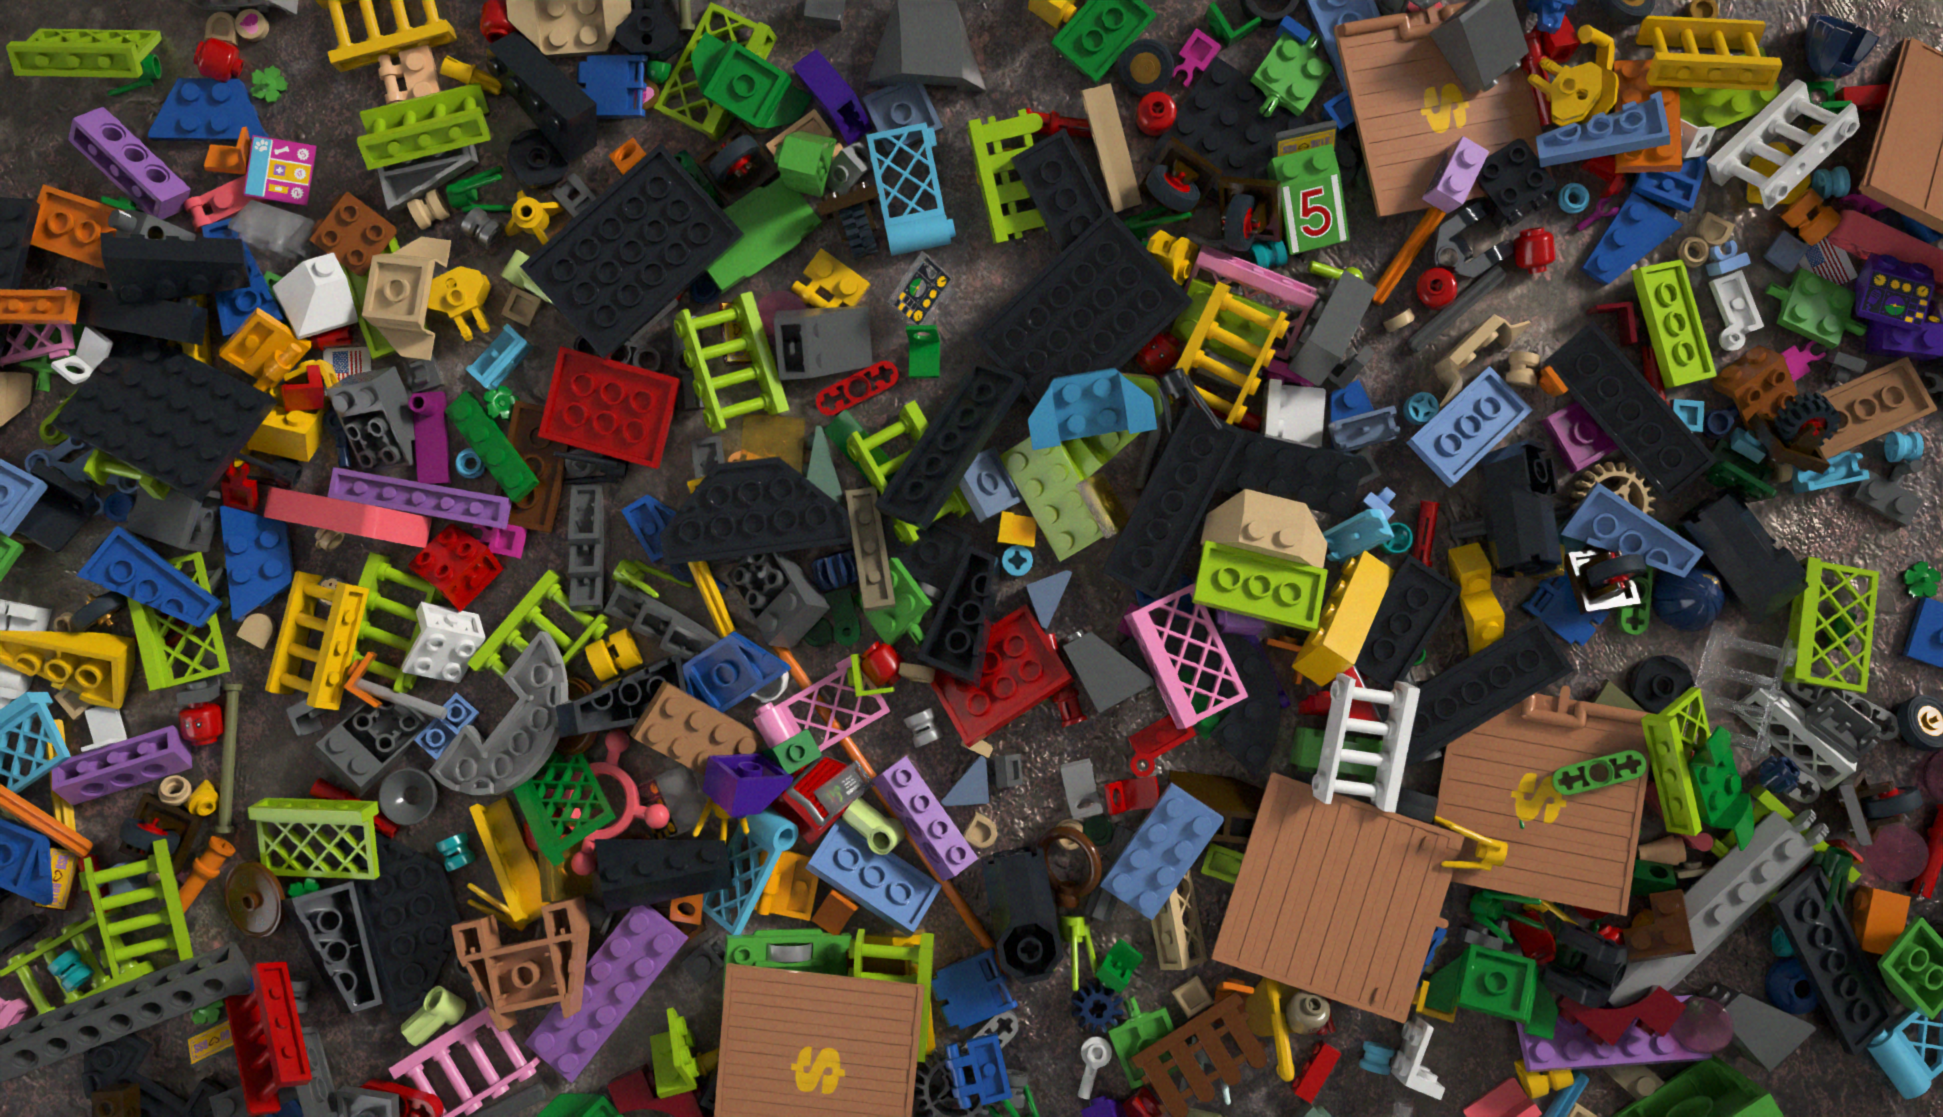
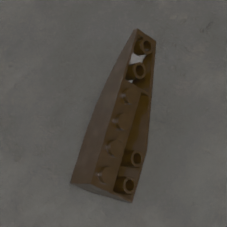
M1169 770L1167 787L1172 782L1224 817L1223 823L1211 840L1241 844L1248 843L1265 791L1264 789L1228 776Z

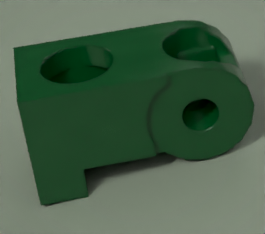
M847 587L822 594L832 609L836 624L833 630L835 640L844 646L856 643L861 636V626L851 588Z
M1635 859L1630 896L1642 895L1649 897V894L1675 890L1676 880L1673 865Z

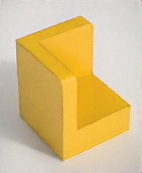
M1002 511L997 544L1020 545L1025 548L1034 549L1037 521L1034 517L1014 515L1012 512Z

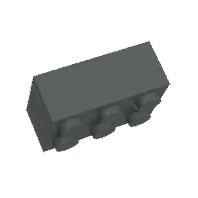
M1344 270L1338 280L1332 278L1324 292L1320 294L1312 308L1314 309L1312 315L1307 318L1300 331L1302 332L1300 338H1297L1288 353L1293 358L1287 369L1320 386L1343 357L1377 288Z

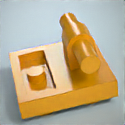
M257 307L220 348L219 356L258 379L253 387L265 392L269 387H276L284 378L283 376L310 350L311 341L306 338L298 340L291 328Z
M765 850L760 853L759 867L764 864L769 854ZM782 851L754 907V910H757L756 913L761 915L773 913L807 921L811 920L819 877L805 869L812 856Z

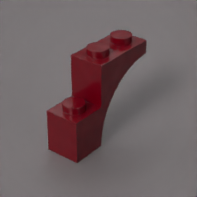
M1652 985L1640 998L1615 1008H1591L1563 994L1555 1002L1556 1006L1561 1009L1558 1014L1573 1026L1578 1022L1586 1028L1585 1036L1600 1047L1603 1043L1608 1046H1614L1634 1019L1637 1020L1635 1026L1647 1036L1652 1037L1655 1034L1656 1036L1664 1037L1687 1007L1660 985Z
M647 1063L613 1078L607 1085L619 1115L632 1110L652 1109L675 1117H714L713 1112L709 1113L707 1107L700 1105L698 1102L704 1089L701 1083L697 1084V1089L660 1099L657 1095L654 1070H650Z

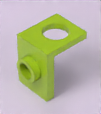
M859 654L851 655L852 667L847 668L849 686H855L856 697L895 691L894 686L864 690Z

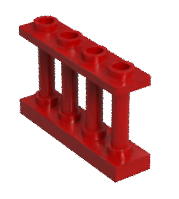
M287 962L256 963L251 969L255 987L253 992L246 995H232L225 999L249 1116L277 1113L281 1109L278 1095L280 1088L307 1085L312 1080Z

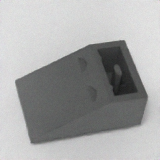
M868 305L776 311L774 329L779 380L814 378L873 365Z
M395 366L348 375L326 389L364 473L405 467L413 464L408 396Z
M784 551L744 556L727 575L767 645L793 648L830 609L818 586Z
M387 682L383 685L384 687L393 689ZM372 696L382 702V705L375 708L364 701L315 744V756L360 797L385 775L415 743L414 739L430 724L419 712Z

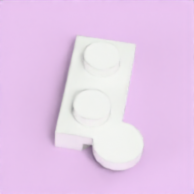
M1742 270L1709 282L1726 329L1722 330L1719 335V344L1726 351L1740 349L1745 343V334L1764 327Z

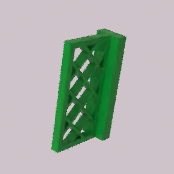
M556 751L552 752L545 764L535 775L519 787L513 789L540 850L554 867L565 861L563 851L616 818L583 753L573 755L570 763H562L563 759L569 755H561ZM547 771L543 780H533L538 774ZM557 771L565 772L561 781H552ZM575 772H583L578 782L571 781ZM548 789H556L551 799H543ZM566 790H574L569 800L561 799ZM584 790H593L588 800H579ZM556 808H565L560 818L552 817ZM575 808H584L579 819L570 818ZM593 809L604 810L603 813L594 819H589ZM566 826L574 827L572 833L562 839L560 838Z

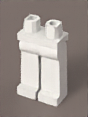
M0 599V630L46 631L52 609ZM0 663V709L25 692H32L29 688L34 675L28 676Z

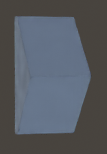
M1066 570L1025 586L1041 628H1048L1072 572Z
M980 754L940 801L944 806L989 803L985 756Z

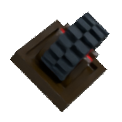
M868 182L850 187L851 192L841 196L838 192L824 195L821 197L822 202L816 204L822 222L834 218L842 242L848 240L855 260L878 253L872 232L877 231L869 206L880 203V196L876 184L869 186Z
M1805 392L1802 398L1798 394L1794 396V402L1791 403L1788 400L1784 403L1785 409L1779 408L1777 413L1780 416L1772 418L1755 412L1748 420V423L1755 431V438L1766 446L1769 450V457L1776 463L1781 465L1787 463L1794 465L1801 471L1807 472L1810 470L1823 474L1830 466L1816 446L1819 445L1821 447L1825 444L1823 442L1825 438L1830 440L1833 437L1831 431H1838L1839 427L1837 424L1841 422L1837 410L1824 395L1821 396L1818 392H1814L1813 395L1810 392Z

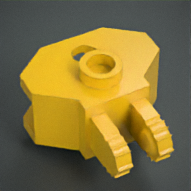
M1546 57L1542 58L1539 62L1543 70L1556 77L1554 81L1550 84L1534 73L1527 80L1531 85L1545 93L1546 99L1551 102L1552 122L1560 127L1574 122H1582L1601 97L1602 68L1593 62H1587L1572 68L1566 64L1564 67H1561ZM1579 97H1584V98H1586V99H1584V100H1579L1578 98H1579Z
M1159 230L1149 239L1146 248L1178 285L1183 286L1185 279L1190 276L1197 259L1198 245L1184 237L1176 241L1175 237Z
M459 266L432 279L427 307L437 314L449 316L454 320L467 342L473 339V333L466 319L474 316L479 329L483 333L490 331V326L483 313L485 311L483 304L492 286L487 276L482 275L479 270Z

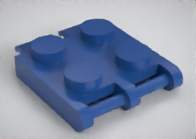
M591 55L587 56V62H578L577 84L579 86H586V89L581 90L597 103V119L645 118V110L642 109L643 91H646L647 84L644 83V64L648 63V56Z
M1563 559L1562 564L1557 565V569L1552 571L1546 580L1539 582V589L1528 602L1524 601L1521 605L1532 617H1540L1545 626L1566 644L1570 645L1575 642L1579 646H1584L1596 631L1589 624L1590 620L1600 625L1612 611L1580 615Z
M994 947L937 969V976L933 977L931 981V989L937 1002L946 998L948 1002L941 1004L939 1007L947 1027L958 1024L961 1030L1018 1006L1016 999L1011 998L1005 984L1007 980L1005 973H1001L994 957L996 954ZM987 958L989 959V962H990V964H991V966H992V969H993V971H994V973H995V976H994V977H993V974H992V972H991V970H990V965H989L988 961L986 960ZM997 984L1000 985V988H1001V990H1002V992H1003V995H1004V997H1005L1006 1002H1004V1000H1003V998H1002L1001 991L998 989Z

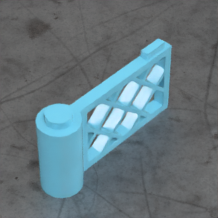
M925 122L867 134L866 137L880 196L891 256L951 244V238L956 237L953 219H946L932 153V148L937 147L934 128L927 129ZM922 131L924 143L918 153L903 144L908 134ZM903 135L899 141L893 138ZM888 139L896 145L888 159L876 153L874 141ZM899 148L914 157L906 171L891 163ZM924 150L926 151L927 160L921 156ZM878 159L884 163L881 170L879 169ZM917 160L929 166L930 174L924 183L909 175ZM888 166L903 175L894 190L882 183L881 176ZM906 178L921 187L912 202L897 193ZM931 179L934 190L927 186ZM884 189L891 193L887 200L885 198ZM924 190L935 196L937 209L924 211L915 205ZM894 196L909 205L903 216L889 217L888 205ZM912 208L918 211V213L909 214Z
M767 806L760 814L746 815L749 833L744 834L739 823L726 848L729 866L734 864L735 878H732V885H736L737 899L729 902L728 888L707 892L703 897L702 910L732 935H741L782 851L792 847L798 837L797 825L771 806ZM746 835L748 837L749 850L741 853V843ZM765 850L769 854L764 864L759 867L758 853ZM750 857L751 871L743 874L742 860ZM752 878V888L745 895L744 881ZM720 892L721 905L714 908L711 906V903L716 893ZM737 906L738 916L733 924L731 922L730 909Z
M1943 1008L1941 1009L1940 1023L1930 1022L1927 1017L1910 1010L1889 1028H1883L1866 1045V1048L1905 1099L1916 1098L1925 1093L1931 1086V1080L1943 1071ZM1910 1023L1919 1024L1917 1042L1909 1041L1902 1031ZM1927 1025L1940 1027L1938 1045L1926 1043ZM1925 1047L1938 1049L1937 1061L1930 1068L1924 1061Z

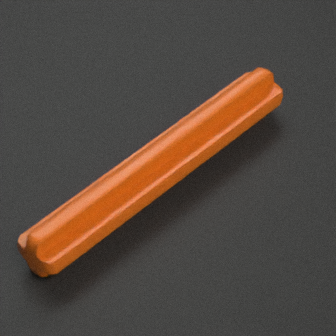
M1437 207L1428 209L1376 283L1375 287L1377 290L1371 302L1378 306L1385 302L1446 215L1444 211Z
M0 784L1 808L80 858H84L93 847L91 841Z

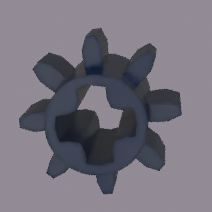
M1771 755L1760 763L1763 768L1759 770L1758 778L1762 786L1770 793L1777 792L1779 794L1783 791L1787 795L1799 787L1796 782L1799 781L1800 770L1790 758L1778 757L1776 759Z

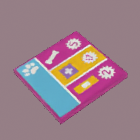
M253 135L243 195L308 206L317 147L315 145Z

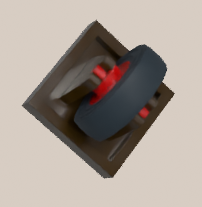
M742 122L694 160L729 205H732L755 188L763 187L780 173L777 170L778 166L776 163H774Z
M1172 136L1138 189L1175 215L1190 212L1193 216L1223 171ZM1191 217L1183 220L1188 223Z
M1221 176L1218 180L1221 236H1225L1228 248L1237 251H1247L1254 240L1280 242L1284 236L1281 181Z
M1604 548L1569 552L1562 556L1580 615L1629 608L1641 603L1633 579L1646 572V565L1642 555L1631 554L1623 556L1621 550L1612 552Z
M1864 769L1857 770L1847 777L1839 786L1840 789L1837 790L1840 805L1842 808H1847L1850 817L1847 821L1850 835L1852 838H1857L1859 847L1872 845L1883 830V825L1903 821L1902 818H1905L1904 813L1912 811L1923 804L1918 787H1895L1893 781L1869 784Z
M149 792L143 793L133 818H127L119 830L118 835L122 839V843L118 851L142 861L149 859V855L155 854L153 841L166 839L174 874H180L205 816L190 814L189 810L184 807L166 805L158 796Z

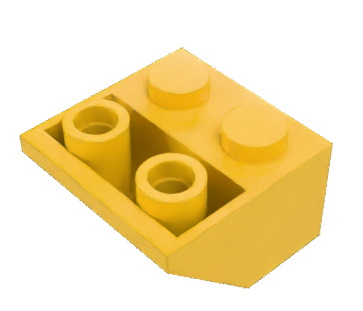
M282 385L269 387L265 393L273 396L277 404L249 439L248 449L309 462L322 441L324 433L323 417L325 412L330 409V398L324 396V408L285 412L281 390Z

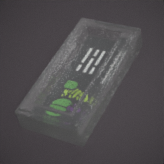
M856 760L815 790L814 794L831 817H833L875 786V784Z

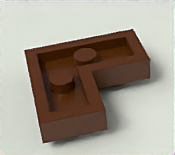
M1682 889L1649 894L1655 924L1622 929L1630 963L1696 954Z

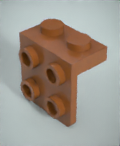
M346 191L344 195L339 194L330 205L332 211L326 219L321 218L311 230L313 235L309 240L326 253H334L338 262L356 275L364 276L370 269L372 255L381 254L397 234V229Z
M1761 345L1749 350L1744 356L1732 365L1724 368L1721 373L1710 380L1714 390L1734 399L1746 431H1754L1748 420L1755 412L1772 418L1780 416L1777 413L1779 408L1785 409L1784 403L1788 400L1791 403L1794 402V396L1798 395L1784 355Z

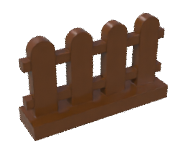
M1237 992L1230 994L1127 1059L1133 1071L1139 1068L1143 1070L1145 1075L1140 1079L1144 1085L1149 1082L1162 1102L1158 1106L1161 1114L1168 1112L1171 1117H1186L1188 1106L1184 1100L1194 1094L1199 1102H1210L1215 1096V1090L1211 1083L1216 1079L1220 1078L1225 1085L1233 1086L1241 1080V1073L1237 1067L1241 1063L1246 1061L1253 1069H1260L1266 1065L1267 1056L1263 1049L1268 1047L1264 1040L1257 1041L1246 1023V1020L1250 1019L1248 1013L1245 1011L1241 1014L1237 1009V1006L1244 1003ZM1220 1018L1223 1026L1214 1030L1211 1023ZM1227 1032L1241 1052V1054L1233 1059L1220 1040V1037ZM1194 1035L1198 1042L1188 1047L1185 1039ZM1203 1049L1215 1069L1207 1076L1193 1055ZM1168 1051L1171 1059L1162 1064L1158 1056ZM1174 1066H1177L1189 1086L1182 1092L1178 1091L1167 1073Z

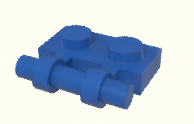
M997 1032L966 1040L969 1053L959 1054L957 1043L945 1045L947 1058L944 1060L946 1068L951 1071L954 1084L951 1089L953 1097L958 1100L959 1109L970 1108L972 1104L969 1095L979 1093L981 1105L1013 1098ZM972 1065L976 1081L966 1082L964 1066Z

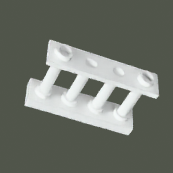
M1798 79L1794 80L1707 161L1712 182L1723 186L1731 177L1737 176L1759 187L1764 208L1770 210L1779 201L1783 200L1800 181L1839 145L1857 131L1860 123L1856 105L1850 103L1838 115L1810 103L1806 83ZM1804 114L1826 124V126L1814 136L1790 125V123L1798 115ZM1780 134L1804 146L1791 157L1767 144ZM1759 155L1781 166V168L1768 178L1744 165L1753 156Z
M1337 672L1336 681L1332 683L1330 690L1332 701L1318 771L1312 780L1313 796L1325 804H1331L1333 792L1371 797L1370 803L1382 811L1395 813L1420 689L1400 681H1395L1391 692L1355 687L1356 679ZM1352 699L1389 704L1387 720L1382 723L1348 718ZM1346 730L1383 735L1381 751L1379 753L1342 749ZM1339 762L1377 766L1375 781L1372 784L1336 780Z

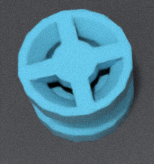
M1844 166L1835 167L1832 171L1817 169L1813 174L1812 188L1823 199H1827L1831 195L1838 198L1845 197L1850 190L1849 172Z
M1428 392L1416 393L1407 399L1403 405L1404 417L1413 425H1422L1429 422L1439 411L1437 399Z
M1890 432L1884 444L1885 456L1889 462H1900L1901 459H1905L1907 462L1920 460L1924 449L1923 438L1919 432H1908L1906 435L1900 432Z
M1011 546L1002 556L1003 569L1011 576H1023L1032 567V554L1024 546Z
M1364 1041L1363 1049L1365 1054L1364 1058L1360 1059L1359 1067L1370 1072L1389 1075L1391 1071L1389 1061L1394 1056L1395 1049L1381 1043Z

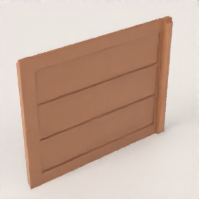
M1913 37L1910 39L1904 38L1865 174L1858 190H1860L1861 194L1943 234V52Z

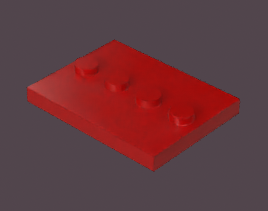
M560 346L538 437L659 469L682 379L611 359L605 361L601 356Z
M1025 604L991 626L979 689L938 671H935L934 681L930 684L965 745L970 748L1072 683L1074 679L1033 613Z

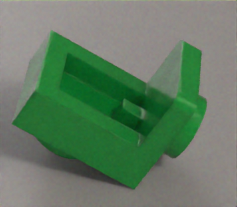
M1118 939L1101 959L1095 975L1105 987L1114 989L1120 994L1128 985L1132 972L1141 963L1143 955L1124 940Z

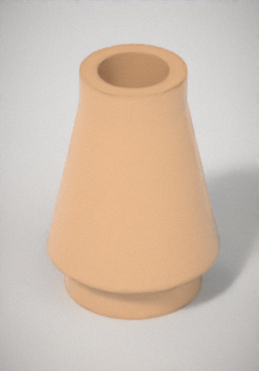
M1673 835L1646 844L1637 845L1636 852L1639 860L1678 866L1680 862H1686V850L1682 837L1674 838Z

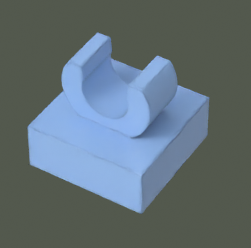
M1734 240L1724 242L1727 249L1725 255L1720 252L1719 246L1711 247L1709 254L1715 262L1705 265L1708 275L1724 274L1751 264L1748 253L1736 254L1737 244Z
M1386 486L1377 495L1372 492L1364 494L1357 504L1364 510L1382 509L1388 520L1395 512L1388 504L1396 494Z

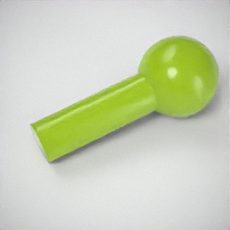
M1313 260L1309 262L1307 272L1328 279L1334 278L1338 280L1344 270ZM1355 267L1344 269L1363 280V274L1359 269Z

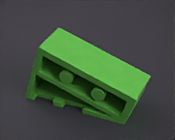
M803 130L785 135L783 145L778 144L774 163L778 164L777 170L780 171V177L783 179L786 189L822 197L837 139Z
M1295 726L1289 762L1298 765V771L1316 773L1325 731ZM1345 734L1342 749L1379 753L1383 741ZM1340 761L1336 777L1346 779L1348 773L1359 775L1358 781L1373 783L1376 777L1377 766Z

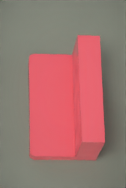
M1512 1076L1462 1110L1466 1117H1539L1542 1115L1537 1105L1527 1097L1517 1080Z

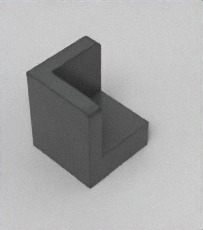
M806 0L804 8L806 26L842 30L845 0Z

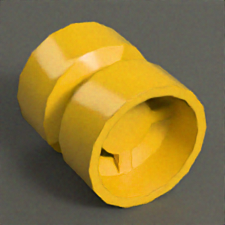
M627 628L609 635L607 642L600 639L585 646L589 663L601 682L617 676L621 668L628 671L643 663L636 642ZM615 649L617 650V652H618V654H619V657H617V658H616V656H615V654H614V652H613V650H615Z
M1524 1058L1514 1061L1520 1083L1531 1100L1549 1094L1550 1088L1558 1091L1574 1084L1571 1070L1543 1071V1075H1540L1539 1072L1527 1073Z

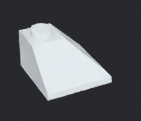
M334 253L301 262L273 286V292L298 340L358 322L347 278Z

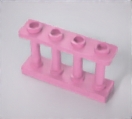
M487 1006L398 1061L389 1068V1071L394 1079L405 1074L407 1079L411 1077L418 1090L436 1095L422 1071L424 1069L422 1062L432 1057L434 1062L438 1061L462 1103L449 1111H446L444 1108L441 1117H455L463 1111L466 1116L483 1106L481 1100L489 1095L493 1099L497 1098L510 1089L508 1083L518 1078L519 1082H522L535 1074L536 1070L534 1067L541 1059L539 1056H536L527 1062L509 1031H498L488 1013L490 1009ZM484 1024L487 1028L491 1027L515 1067V1070L502 1078L498 1076L475 1037L478 1035L475 1029ZM456 1041L466 1046L489 1085L475 1095L472 1094L449 1055L451 1050L448 1046Z

